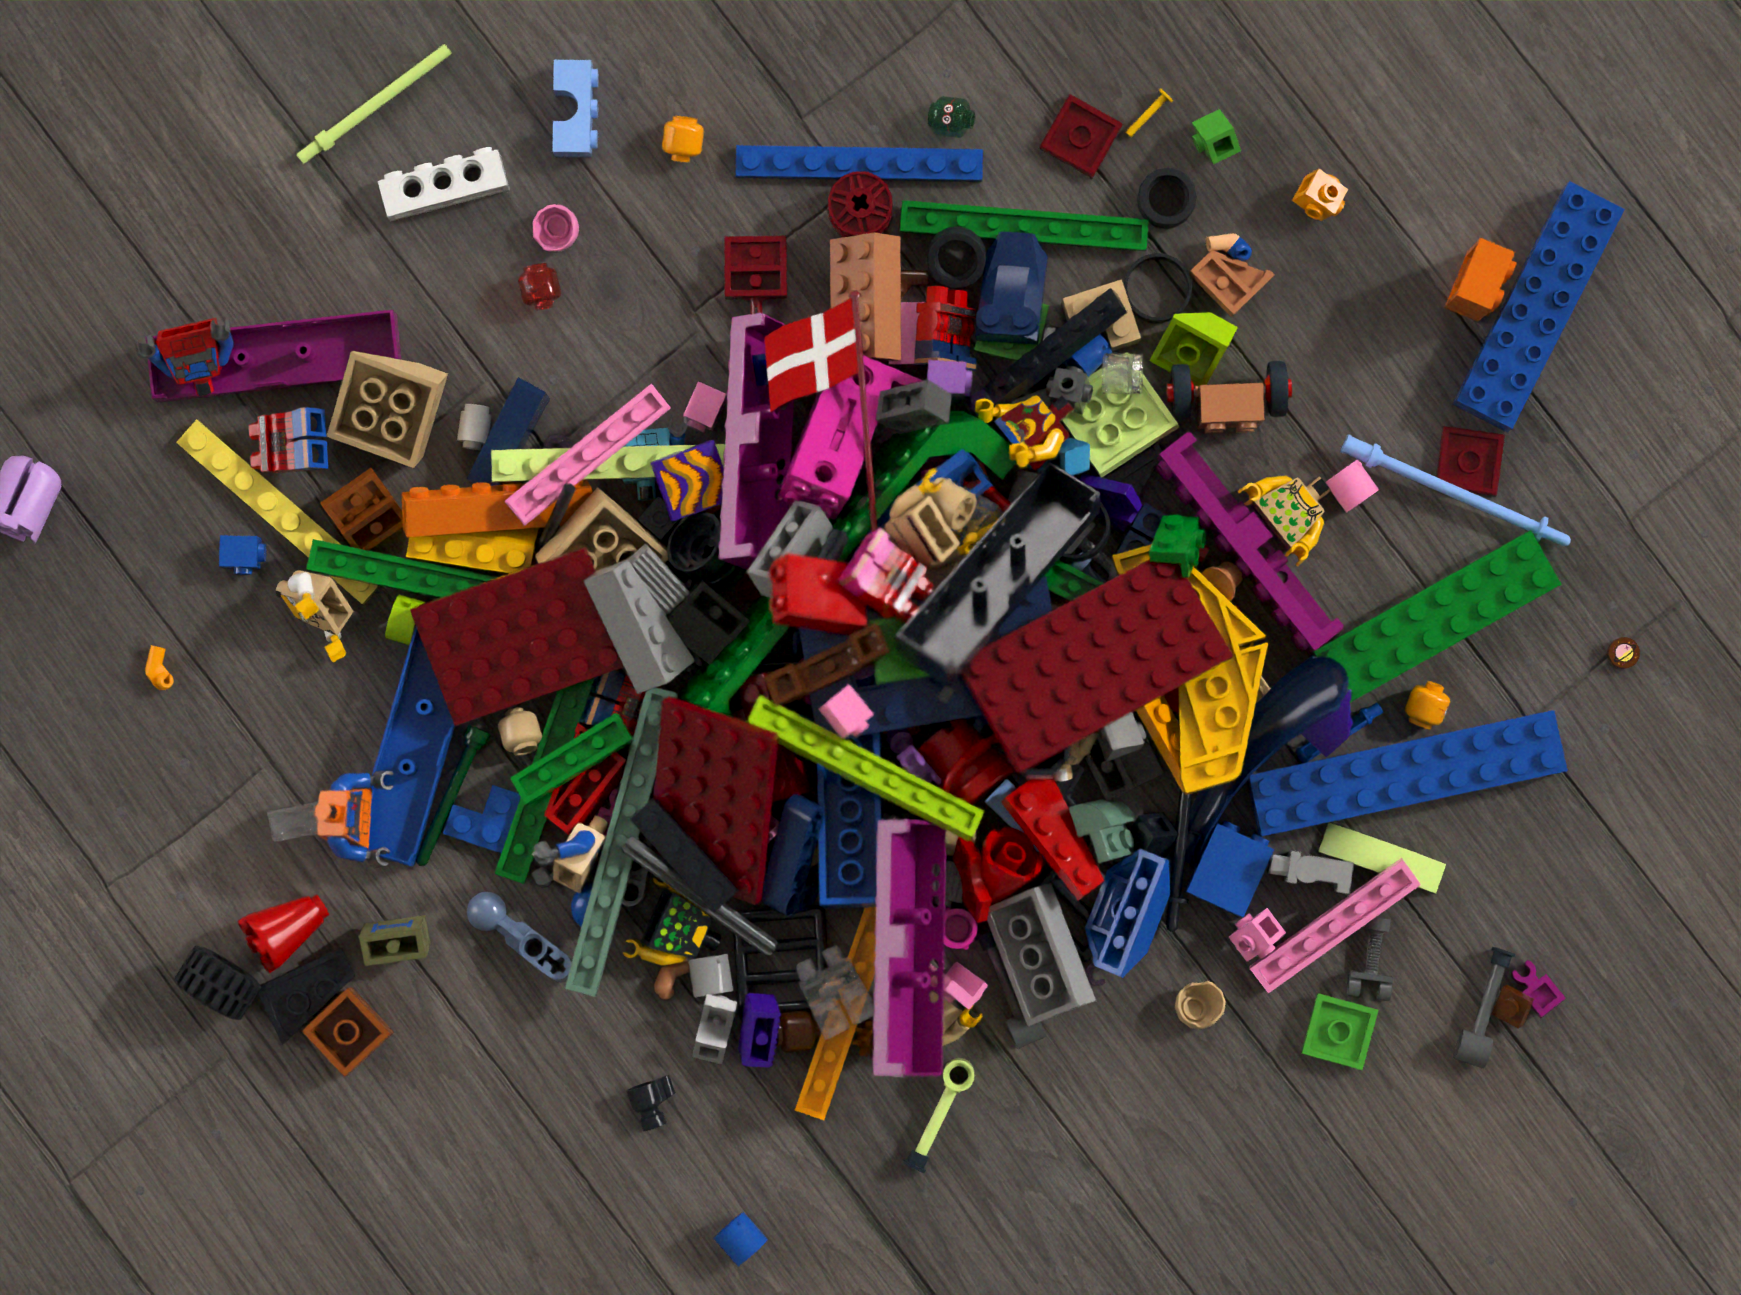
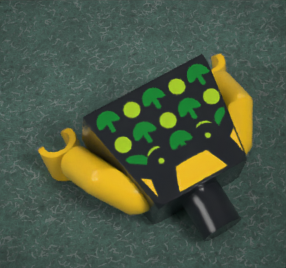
M653 878V881L664 889L641 942L637 939L626 940V942L635 945V953L623 952L624 956L627 958L641 956L642 960L666 966L684 962L687 957L696 958L701 947L715 951L720 943L721 935L709 930L713 918L665 882H658Z

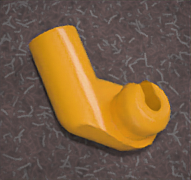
M151 645L145 674L155 688L159 690L169 689L172 687L174 679L162 664L166 649Z

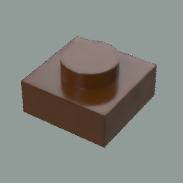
M1506 985L1502 987L1492 1015L1519 1029L1524 1025L1534 999Z

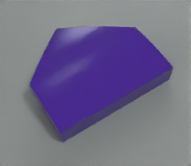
M1083 473L1079 481L1100 493V502L1108 513L1110 525H1113V529L1122 534L1142 507L1136 491L1130 484ZM1100 509L1097 517L1105 518L1104 513Z
M1348 689L1345 698L1336 712L1301 733L1325 757L1337 749L1350 735V729L1353 725L1350 711V701L1352 699L1350 689Z

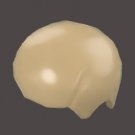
M1210 981L1192 982L1180 990L1176 996L1174 1008L1179 1020L1192 1029H1205L1214 1025L1224 1014L1226 1001L1222 990Z

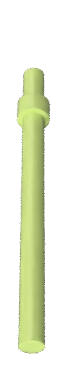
M445 44L439 47L327 132L323 130L314 137L316 140L296 154L298 158L305 164L322 150L325 152L335 145V140L452 54Z

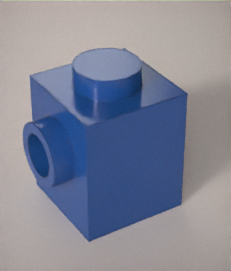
M220 535L219 567L234 569L233 574L252 575V569H261V562H266V544H261L262 539L258 536Z

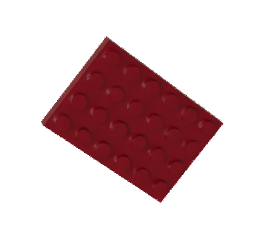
M587 547L410 609L455 726L624 667L584 583L585 579L596 572Z
M668 696L662 701L654 798L660 802L739 890L733 897L756 905L762 900L778 733ZM653 846V851L659 856H661L663 859H665Z

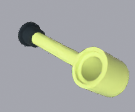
M955 1058L946 1064L943 1071L946 1088L916 1150L912 1149L908 1159L903 1160L904 1164L917 1171L926 1172L924 1167L929 1159L927 1153L957 1092L961 1093V1091L968 1089L974 1081V1068L966 1059ZM956 1066L964 1067L968 1072L967 1079L962 1083H956L950 1078V1071Z

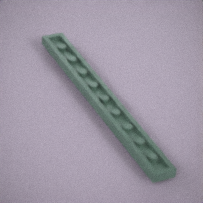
M659 688L646 690L633 737L634 741L631 744L565 989L594 997L597 996L634 861L622 852V847L629 837H634L637 840L640 839L641 832L630 819L650 801L656 779L662 701L668 696L678 699V693Z

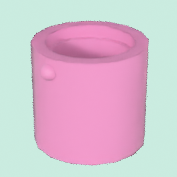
M1356 460L1325 482L1346 513L1379 490L1359 460Z

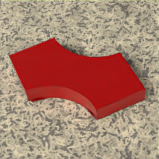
M958 837L953 862L961 879L962 901L977 923L987 921L992 899L988 894L982 876V856L971 840L968 842Z

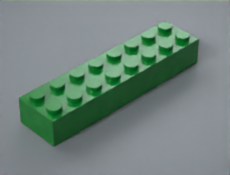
M1530 530L1310 654L1315 658L1330 657L1338 661L1345 668L1349 680L1348 689L1351 690L1352 695L1350 702L1560 586L1561 582Z

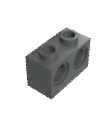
M929 380L880 391L876 420L899 434L946 424L949 421L952 394Z

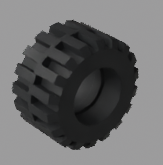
M194 946L174 977L177 985L187 994L219 1014L236 1020L242 1019L261 989L258 981L245 970L221 955L200 946Z

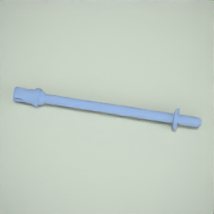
M1348 434L1341 447L1340 453L1365 462V466L1368 468L1379 465L1522 529L1531 530L1537 542L1543 537L1561 546H1568L1571 539L1567 534L1547 526L1549 518L1544 516L1540 522L1530 519L1387 456L1378 444L1372 446Z

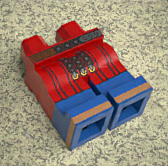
M304 407L296 409V411L258 416L257 422L248 425L249 436L251 440L259 441L260 452H252L250 456L252 469H260L261 472L270 473L328 469L327 441L312 440L327 437L325 409ZM311 416L317 421V428L314 432L311 431ZM313 447H315L319 453V458L316 463L313 462L312 458Z

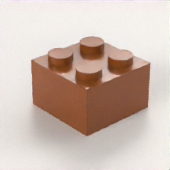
M353 987L347 988L302 1030L344 1077L350 1075L394 1033Z

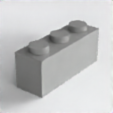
M795 500L747 571L761 595L772 598V581L769 578L772 562L786 553L816 558L834 528L820 506Z

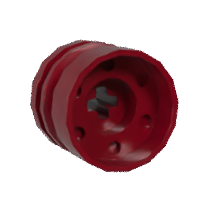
M866 171L851 172L842 176L833 185L828 196L829 220L833 229L842 238L868 233L883 234L888 229L892 219V195L887 184L877 175ZM862 199H865L867 209L861 208L859 211H855V203L853 201L860 202Z

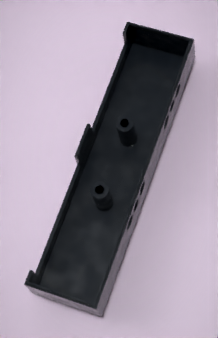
M1049 462L896 635L897 655L948 687L1100 513V493Z

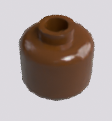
M805 1010L781 1013L779 1017V1032L777 1033L778 1038L776 1039L777 1043L775 1046H780L781 1050L785 1053L810 1050L814 1045L815 1039L820 1037L818 1021L813 1020L810 1013Z

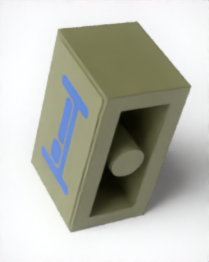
M425 915L364 923L359 936L365 966L426 958L431 945Z

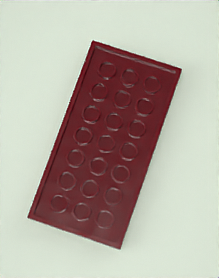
M1149 559L982 648L960 674L1018 774L1225 663L1233 657V654L1188 578L1182 577L1179 563L1150 562Z

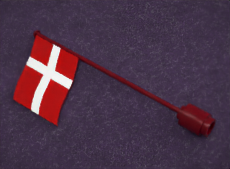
M852 291L849 294L850 299L821 314L786 324L764 337L771 413L792 400L830 389L858 374L872 533L877 530V517L858 297H861V294L858 291Z

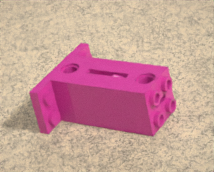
M863 355L871 441L878 423L876 415L879 392L923 380ZM858 374L830 389L817 392L777 495L784 498L785 502L793 505L795 500L818 505L822 508L828 519L835 520L849 499L865 457Z

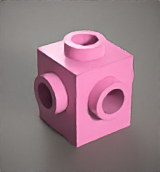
M1266 908L1254 917L1249 913L1236 922L1235 926L1238 929L1229 936V939L1248 962L1257 955L1260 959H1263L1276 948L1273 944L1286 932L1269 909Z

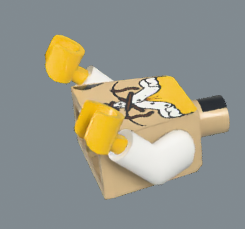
M297 570L289 578V581H280L276 587V596L285 601L297 619L324 630L326 640L332 642L324 647L332 662L344 657L346 651L340 641V631L354 611L333 579Z

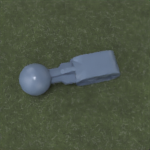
M480 892L471 898L467 905L466 913L470 924L480 931L496 930L505 937L506 944L548 977L559 983L567 982L572 964V959L526 923H516L507 916L506 905L499 895L493 892ZM541 941L543 945L542 952L538 956H530L528 954L530 943ZM551 956L559 963L565 960L563 966L566 968L565 972H556V968L547 962L548 958Z

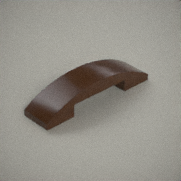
M875 623L848 636V640L796 665L790 664L765 676V682L775 705L780 706L822 690L859 672L890 653L891 651L879 624Z

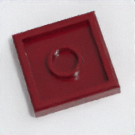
M1069 94L1039 149L1093 179L1123 123Z
M1443 426L1436 477L1471 493L1496 497L1505 434Z

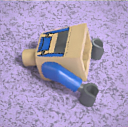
M593 815L587 826L577 823L567 841L556 844V848L550 849L545 841L536 844L533 847L534 852L532 855L540 865H543V867L532 873L536 884L541 888H546L554 881H557L581 893L601 858L606 840L603 834L609 826L608 822L599 816ZM554 860L553 873L550 874L544 865Z

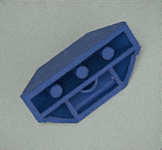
M1139 849L1134 852V855L1107 870L1104 882L1101 885L1085 926L1094 966L1124 977L1148 953L1170 896L1169 860Z

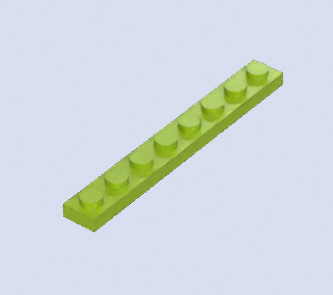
M759 696L747 723L778 733L779 744L968 842L973 838L984 811L842 739L840 736L786 708L776 706L774 702L762 696Z

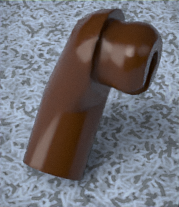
M901 270V299L911 286H928V270Z

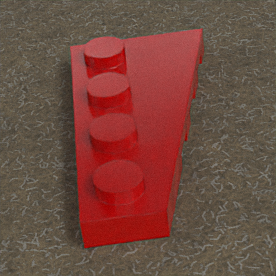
M1053 777L1030 779L1001 801L1002 805L1078 901L1104 882L1083 836L1078 837L1070 810Z

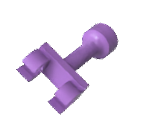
M908 729L889 730L886 735V742L893 752L899 754L897 758L903 768L928 783L934 780L940 786L941 779L913 746V737Z

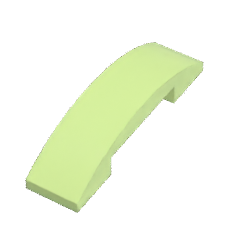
M1328 823L1318 852L1342 861L1353 862L1355 865L1377 873H1381L1402 858L1419 880L1421 885L1418 888L1435 894L1446 864L1332 823Z

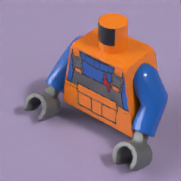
M376 771L372 776L369 773L343 774L331 784L330 790L320 792L319 803L314 810L315 816L318 819L317 834L327 841L335 856L358 862L367 860L368 864L373 868L388 865V863L379 860V854L390 853L389 849L381 847L367 851V848H369L372 799L370 785H373L376 789H392L394 785H384L383 783L385 775H394L391 771Z

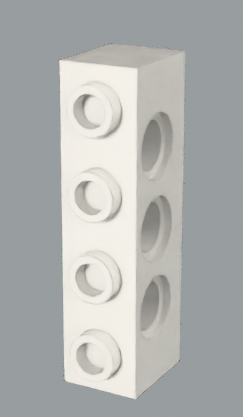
M491 147L474 151V156L463 159L462 155L445 158L444 164L432 166V163L421 164L414 167V172L402 174V171L390 172L384 175L385 179L378 181L386 215L390 221L509 190L501 155L498 149L492 151ZM474 167L480 169L481 176L477 181L469 182L465 179V173L468 169ZM443 175L449 176L451 184L448 188L440 190L435 187L438 177ZM412 183L421 185V192L418 196L413 198L406 196L405 191L408 185Z

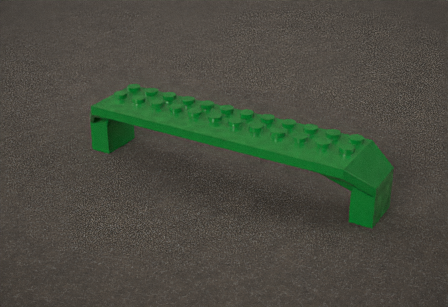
M950 411L949 421L946 424L903 434H893L872 458L877 520L929 457L956 454L963 449L981 462L988 473L1003 479L1016 463V460L1010 459L1009 448L1011 445L983 420L963 411ZM866 467L856 478L849 499L836 519H828L834 530L845 531L848 537V542L837 562H843L871 528ZM760 594L714 650L711 657L704 662L681 690L678 700L730 717V698L790 627L773 623V611L770 608L771 597Z

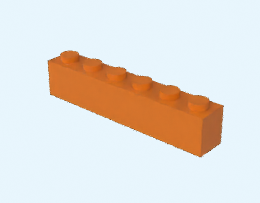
M581 480L574 486L576 488L575 493L559 526H562L592 494V487L588 480ZM520 481L503 482V485L491 486L489 483L480 482L474 483L472 487L460 488L457 485H444L439 490L414 487L410 489V492H401L403 529L407 537L540 528L545 527L557 500L524 526L505 503V500L527 483Z

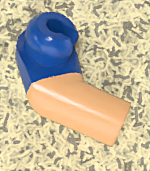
M1237 234L1209 236L1206 238V247L1209 252L1211 250H1224L1235 260L1241 261L1248 260L1252 255L1251 247Z

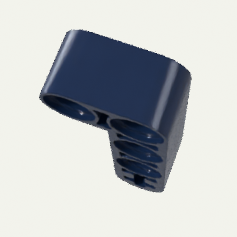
M798 794L792 795L784 806L764 879L761 900L762 903L787 916L809 908L815 902L819 893V885L808 879V874L825 810L820 805Z

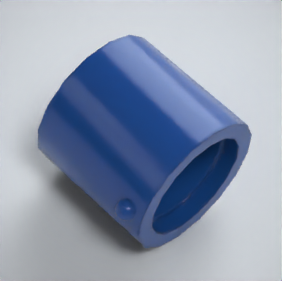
M1099 334L1064 361L1063 364L1066 367L1072 366L1083 370L1089 378L1113 352L1108 342Z
M744 1211L713 1238L737 1266L744 1263L768 1241L766 1236Z

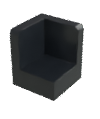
M1164 812L1139 815L1130 830L1134 838V852L1141 849L1164 859L1178 836V833Z

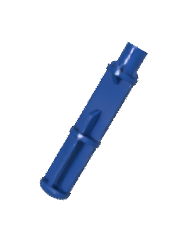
M1377 702L1368 708L1359 709V714L1351 718L1353 725L1350 729V735L1366 725L1372 724L1373 719L1383 713ZM1310 742L1296 749L1297 757L1302 763H1308V761L1321 754Z

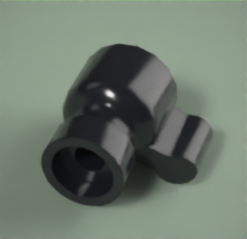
M669 1075L626 1090L632 1109L642 1116L640 1123L643 1131L652 1130L667 1123L664 1113L659 1111V1105L675 1094Z

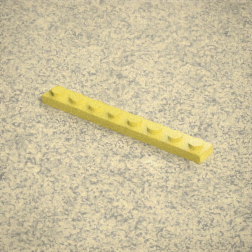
M196 419L176 442L308 558L313 539L341 545L260 473L252 469L244 459L199 420ZM330 576L363 605L380 587L378 585Z

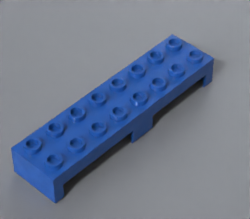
M1571 181L1563 187L1452 405L1505 432L1513 429L1625 209Z
M416 625L372 772L373 775L376 771H391L394 775H385L383 783L384 785H394V787L389 790L376 789L373 785H370L372 799L369 848H367V851L386 847L390 850V853L379 854L380 858L408 866L415 865L455 727Z

